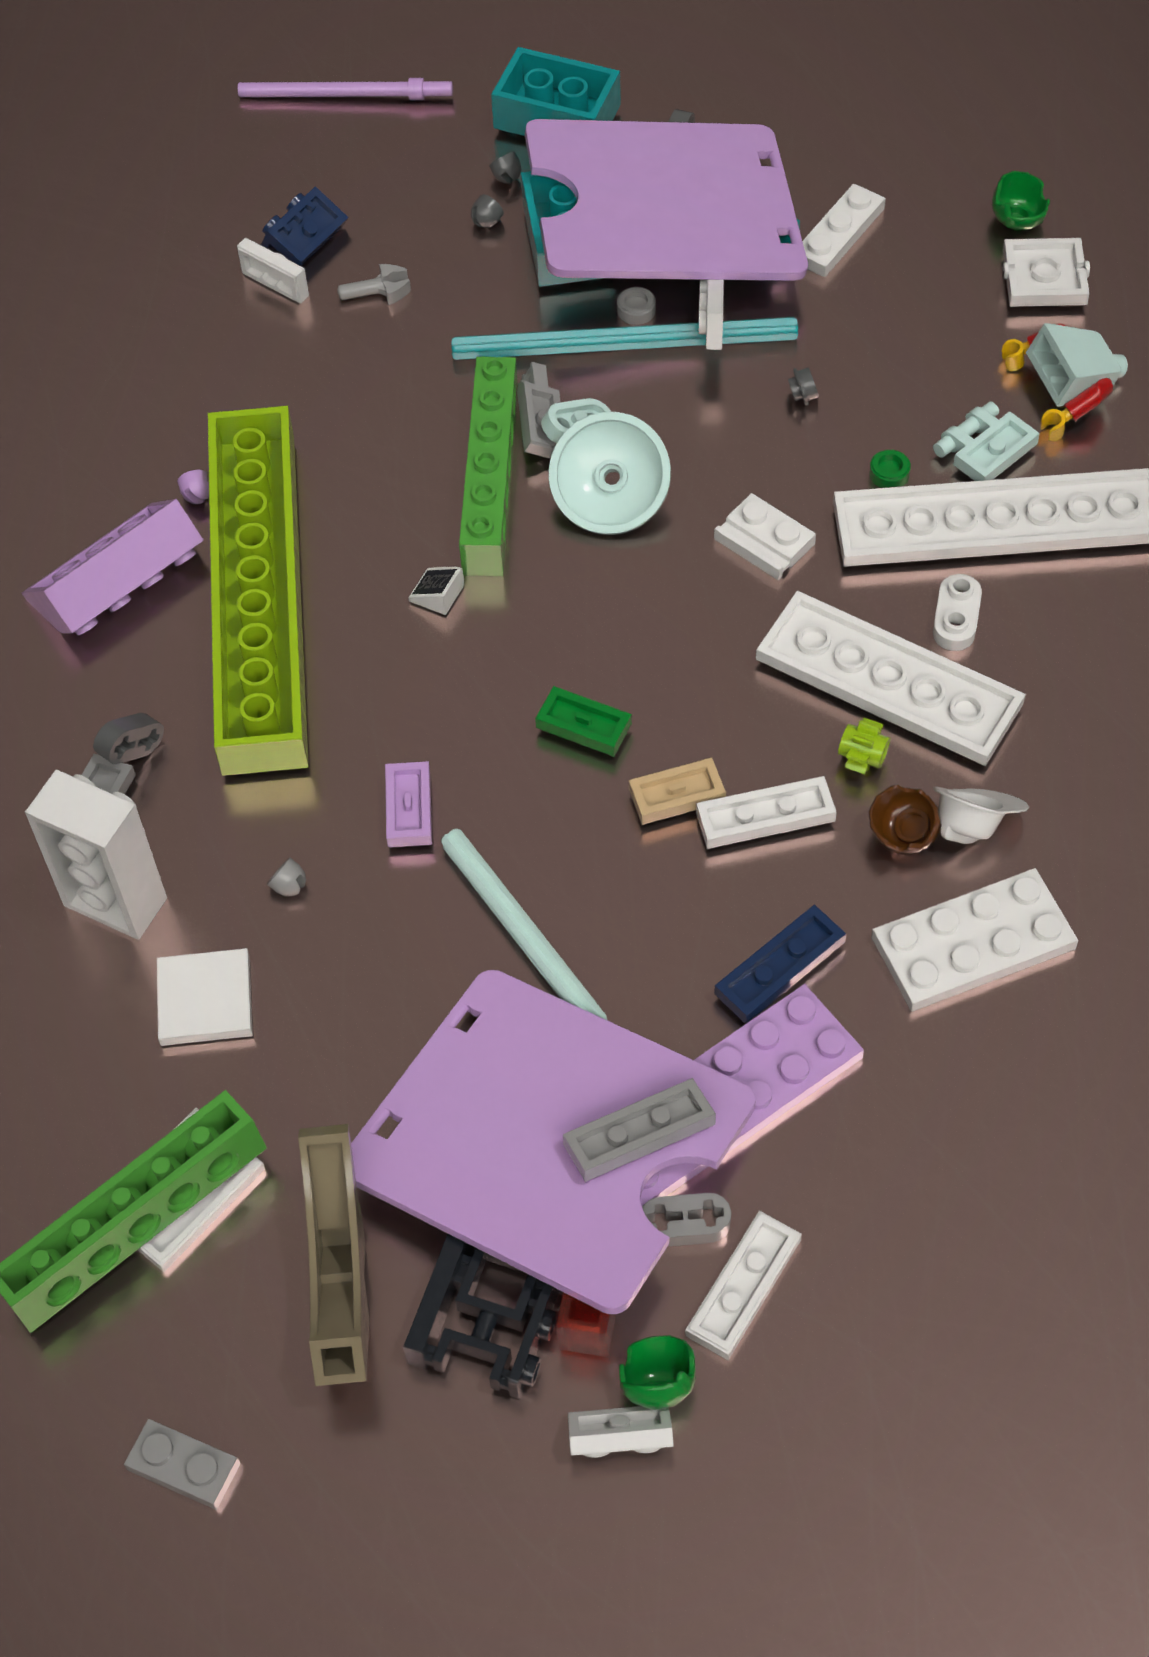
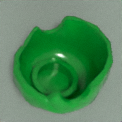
M1011 171L1003 174L994 189L991 204L999 222L1010 229L1024 231L1042 224L1050 205V199L1047 198L1045 200L1043 195V181L1028 172Z
M670 1335L650 1336L633 1342L627 1348L625 1366L624 1364L619 1365L620 1388L623 1390V1394L633 1404L652 1410L678 1405L694 1388L696 1380L694 1350L686 1340Z

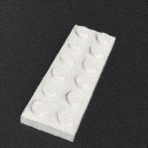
M796 591L756 650V660L983 766L987 765L1023 706L1026 694L799 591Z

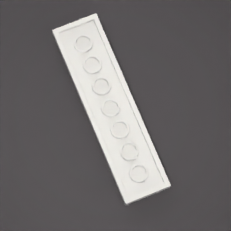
M1149 468L834 492L833 497L844 567L1149 544Z

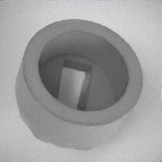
M289 857L270 878L267 885L284 897L298 895L300 888H303L306 883L305 871Z

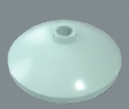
M620 412L596 413L573 424L558 440L549 464L550 489L556 504L563 514L582 529L603 535L626 533L649 521L665 501L671 481L670 459L661 438L644 421ZM610 472H617L620 475L619 481L614 485H609L605 482V478Z

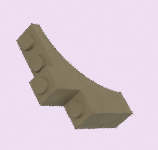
M349 1124L299 1129L298 1141L305 1196L310 1275L309 1344L315 1386L367 1381L369 1311L364 1279L366 1246L361 1206L358 1203Z

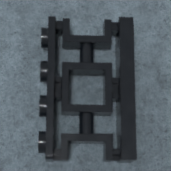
M447 1234L403 1346L407 1364L425 1370L428 1365L434 1366L435 1370L444 1373L452 1350L494 1363L489 1377L491 1388L498 1391L501 1388L508 1390L511 1397L520 1399L525 1385L533 1387L541 1365V1357L536 1356L542 1339L547 1341L551 1339L558 1317V1312L553 1311V1307L558 1294L566 1296V1293L528 1274L515 1309L475 1297L473 1295L486 1261L518 1271L521 1270L476 1247L471 1257L474 1246ZM459 1290L455 1299L457 1311L478 1317L471 1336L444 1328L436 1347L435 1345L456 1291ZM529 1313H532L513 1368L510 1371L508 1369L512 1361L511 1349L490 1342L495 1326L500 1324L523 1331Z

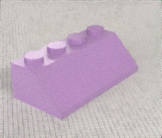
M177 499L150 503L23 591L22 595L60 633L75 632L78 636L93 628L98 623L95 617L107 608L110 612H113L127 604L131 600L129 596L131 591L140 585L143 589H146L162 579L164 575L161 570L171 563L178 566L192 558L196 554L193 548L204 540Z

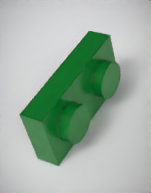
M553 686L538 712L535 722L536 728L615 756L632 725V714Z

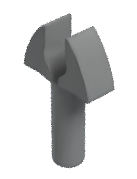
M379 264L380 274L376 278L339 285L337 288L338 296L341 300L380 293L387 297L388 305L393 304L411 291L407 269L397 265Z

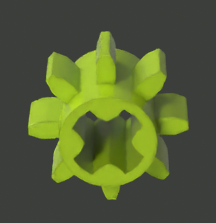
M863 718V720L859 721L858 726L847 725L838 748V754L848 758L845 765L846 769L865 775L866 771H869L870 766L881 768L891 741L890 737L881 734L884 724Z

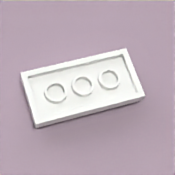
M1036 868L876 927L872 930L871 937L911 1012L1075 950L1078 943L1076 935Z

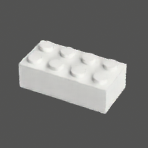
M56 769L27 808L25 814L62 903L69 909L139 940L167 900V896L142 826L137 806L131 798L123 793L113 792L111 794L96 787L92 781L82 775L75 774L70 776Z

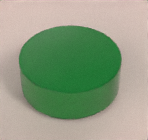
M883 450L876 453L870 462L869 476L871 481L879 488L904 486L910 476V460L905 454L897 450Z

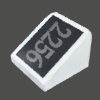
M460 567L427 568L409 596V602L446 615L464 587L463 569Z

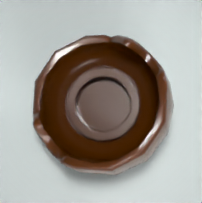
M892 785L875 797L869 809L870 828L882 845L896 853H920L921 850L927 849L935 842L941 828L939 808L922 789Z

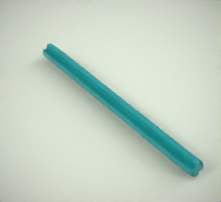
M795 317L723 321L722 345L792 341L798 337V322ZM699 322L457 336L452 338L451 349L453 359L469 360L476 359V357H520L706 346V334H699Z

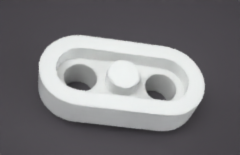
M954 574L945 578L940 585L933 637L936 643L946 650H964L975 639L982 589L978 581L971 576ZM950 623L961 624V625H960V626H954V625H952V624H950Z

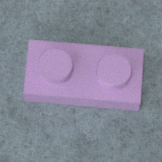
M429 761L385 764L386 839L388 847L432 845Z

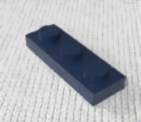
M814 904L715 985L714 994L747 1024L843 945L846 940V933Z

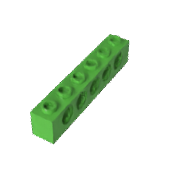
M476 357L459 540L461 567L465 576H503L518 398L516 357Z
M226 1090L3 1260L0 1263V1294L28 1331L32 1333L266 1150L267 1147L253 1119Z

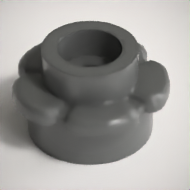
M809 367L797 371V368H794L793 373L795 377L788 379L795 402L803 399L804 404L808 406V401L819 397Z

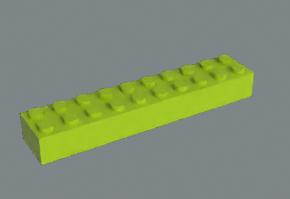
M288 406L208 413L213 712L214 748L222 776L309 768L295 445Z

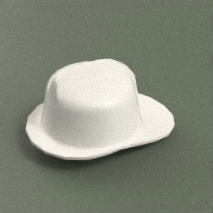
M934 787V790L940 793L938 808L940 823L942 824L941 836L946 840L970 844L979 839H989L1006 813H1020L1029 809V805L1025 801L1005 793L984 789H946Z

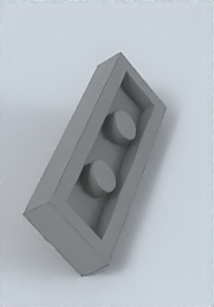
M691 1078L563 1134V1145L584 1181L587 1182L715 1125L716 1113L694 1079Z

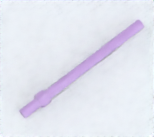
M409 78L408 82H239L238 96L409 97V100H424L425 96H453V82L424 81V78Z

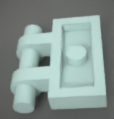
M990 401L983 407L977 406L966 414V420L960 425L951 426L941 434V439L933 445V450L941 458L950 452H957L953 465L974 481L993 480L1036 446L1040 433L1010 411L998 420L996 416L999 414V408ZM975 432L981 433L975 439L971 437Z

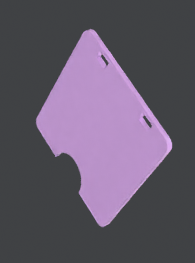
M535 119L527 123L525 139L531 175L555 179L569 187L577 198L576 205L568 212L558 216L543 217L540 220L546 266L551 274L562 278L782 281L801 280L806 276L808 261L776 137L773 130L769 127L759 124ZM760 159H770L772 167L761 166ZM789 235L791 244L780 243L779 236Z
M487 970L475 978L352 1141L351 1147L356 1187L604 1313L618 1314L625 1311L631 1305L669 1245L670 1237L654 1227L643 1211L640 1199L645 1184L655 1173L675 1164L696 1163L717 1169L754 1112L756 1097L751 1087L501 971ZM468 1011L478 1018L466 1033L455 1027ZM691 1078L694 1079L716 1113L715 1125L587 1182L584 1181L563 1145V1134ZM390 1116L399 1124L389 1138L385 1139L376 1133Z

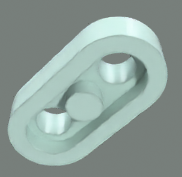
M592 398L555 403L550 406L543 416L541 425L547 437L557 443L566 430L579 420L596 413L611 412V410L601 401Z

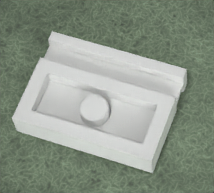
M751 493L726 517V522L722 526L718 525L714 529V539L779 580L787 568L790 569L815 545L816 533Z

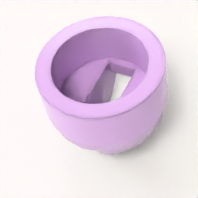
M192 470L178 478L177 483L180 493L189 503L201 504L205 499L209 498V474L207 471Z

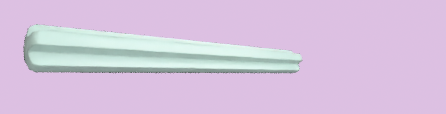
M453 829L448 834H445L441 839L443 849L558 997L607 1020L604 1011L460 829Z

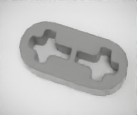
M715 1193L657 1197L650 1199L642 1207L651 1223L655 1221V1214L664 1213L666 1220L670 1221L667 1223V1230L660 1231L670 1237L668 1246L713 1243L724 1238L730 1229L731 1209L729 1203L722 1196ZM703 1210H713L714 1216L718 1217L716 1218L715 1226H706L705 1220L701 1219L703 1217Z

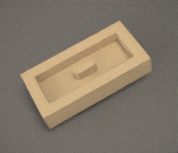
M712 758L629 780V791L642 825L695 811L696 803L726 797L725 788Z

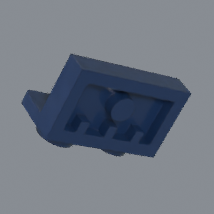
M315 186L305 196L302 193L297 194L286 207L288 212L282 218L275 215L268 221L262 230L265 237L261 246L268 250L273 246L287 260L301 266L345 225L349 217Z

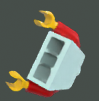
M1044 323L1040 331L1028 336V341L1024 343L1016 339L1007 340L1002 346V359L1005 360V366L1008 371H1017L1024 366V355L1027 354L1056 406L1065 407L1062 411L1057 409L1047 410L1041 419V430L1049 425H1056L1049 431L1048 440L1057 441L1064 435L1066 422L1070 419L1077 421L1112 394L1113 385L1117 379L1122 378L1126 374L1128 363L1124 355L1112 354L1101 334L1096 331L1074 328L1062 323Z

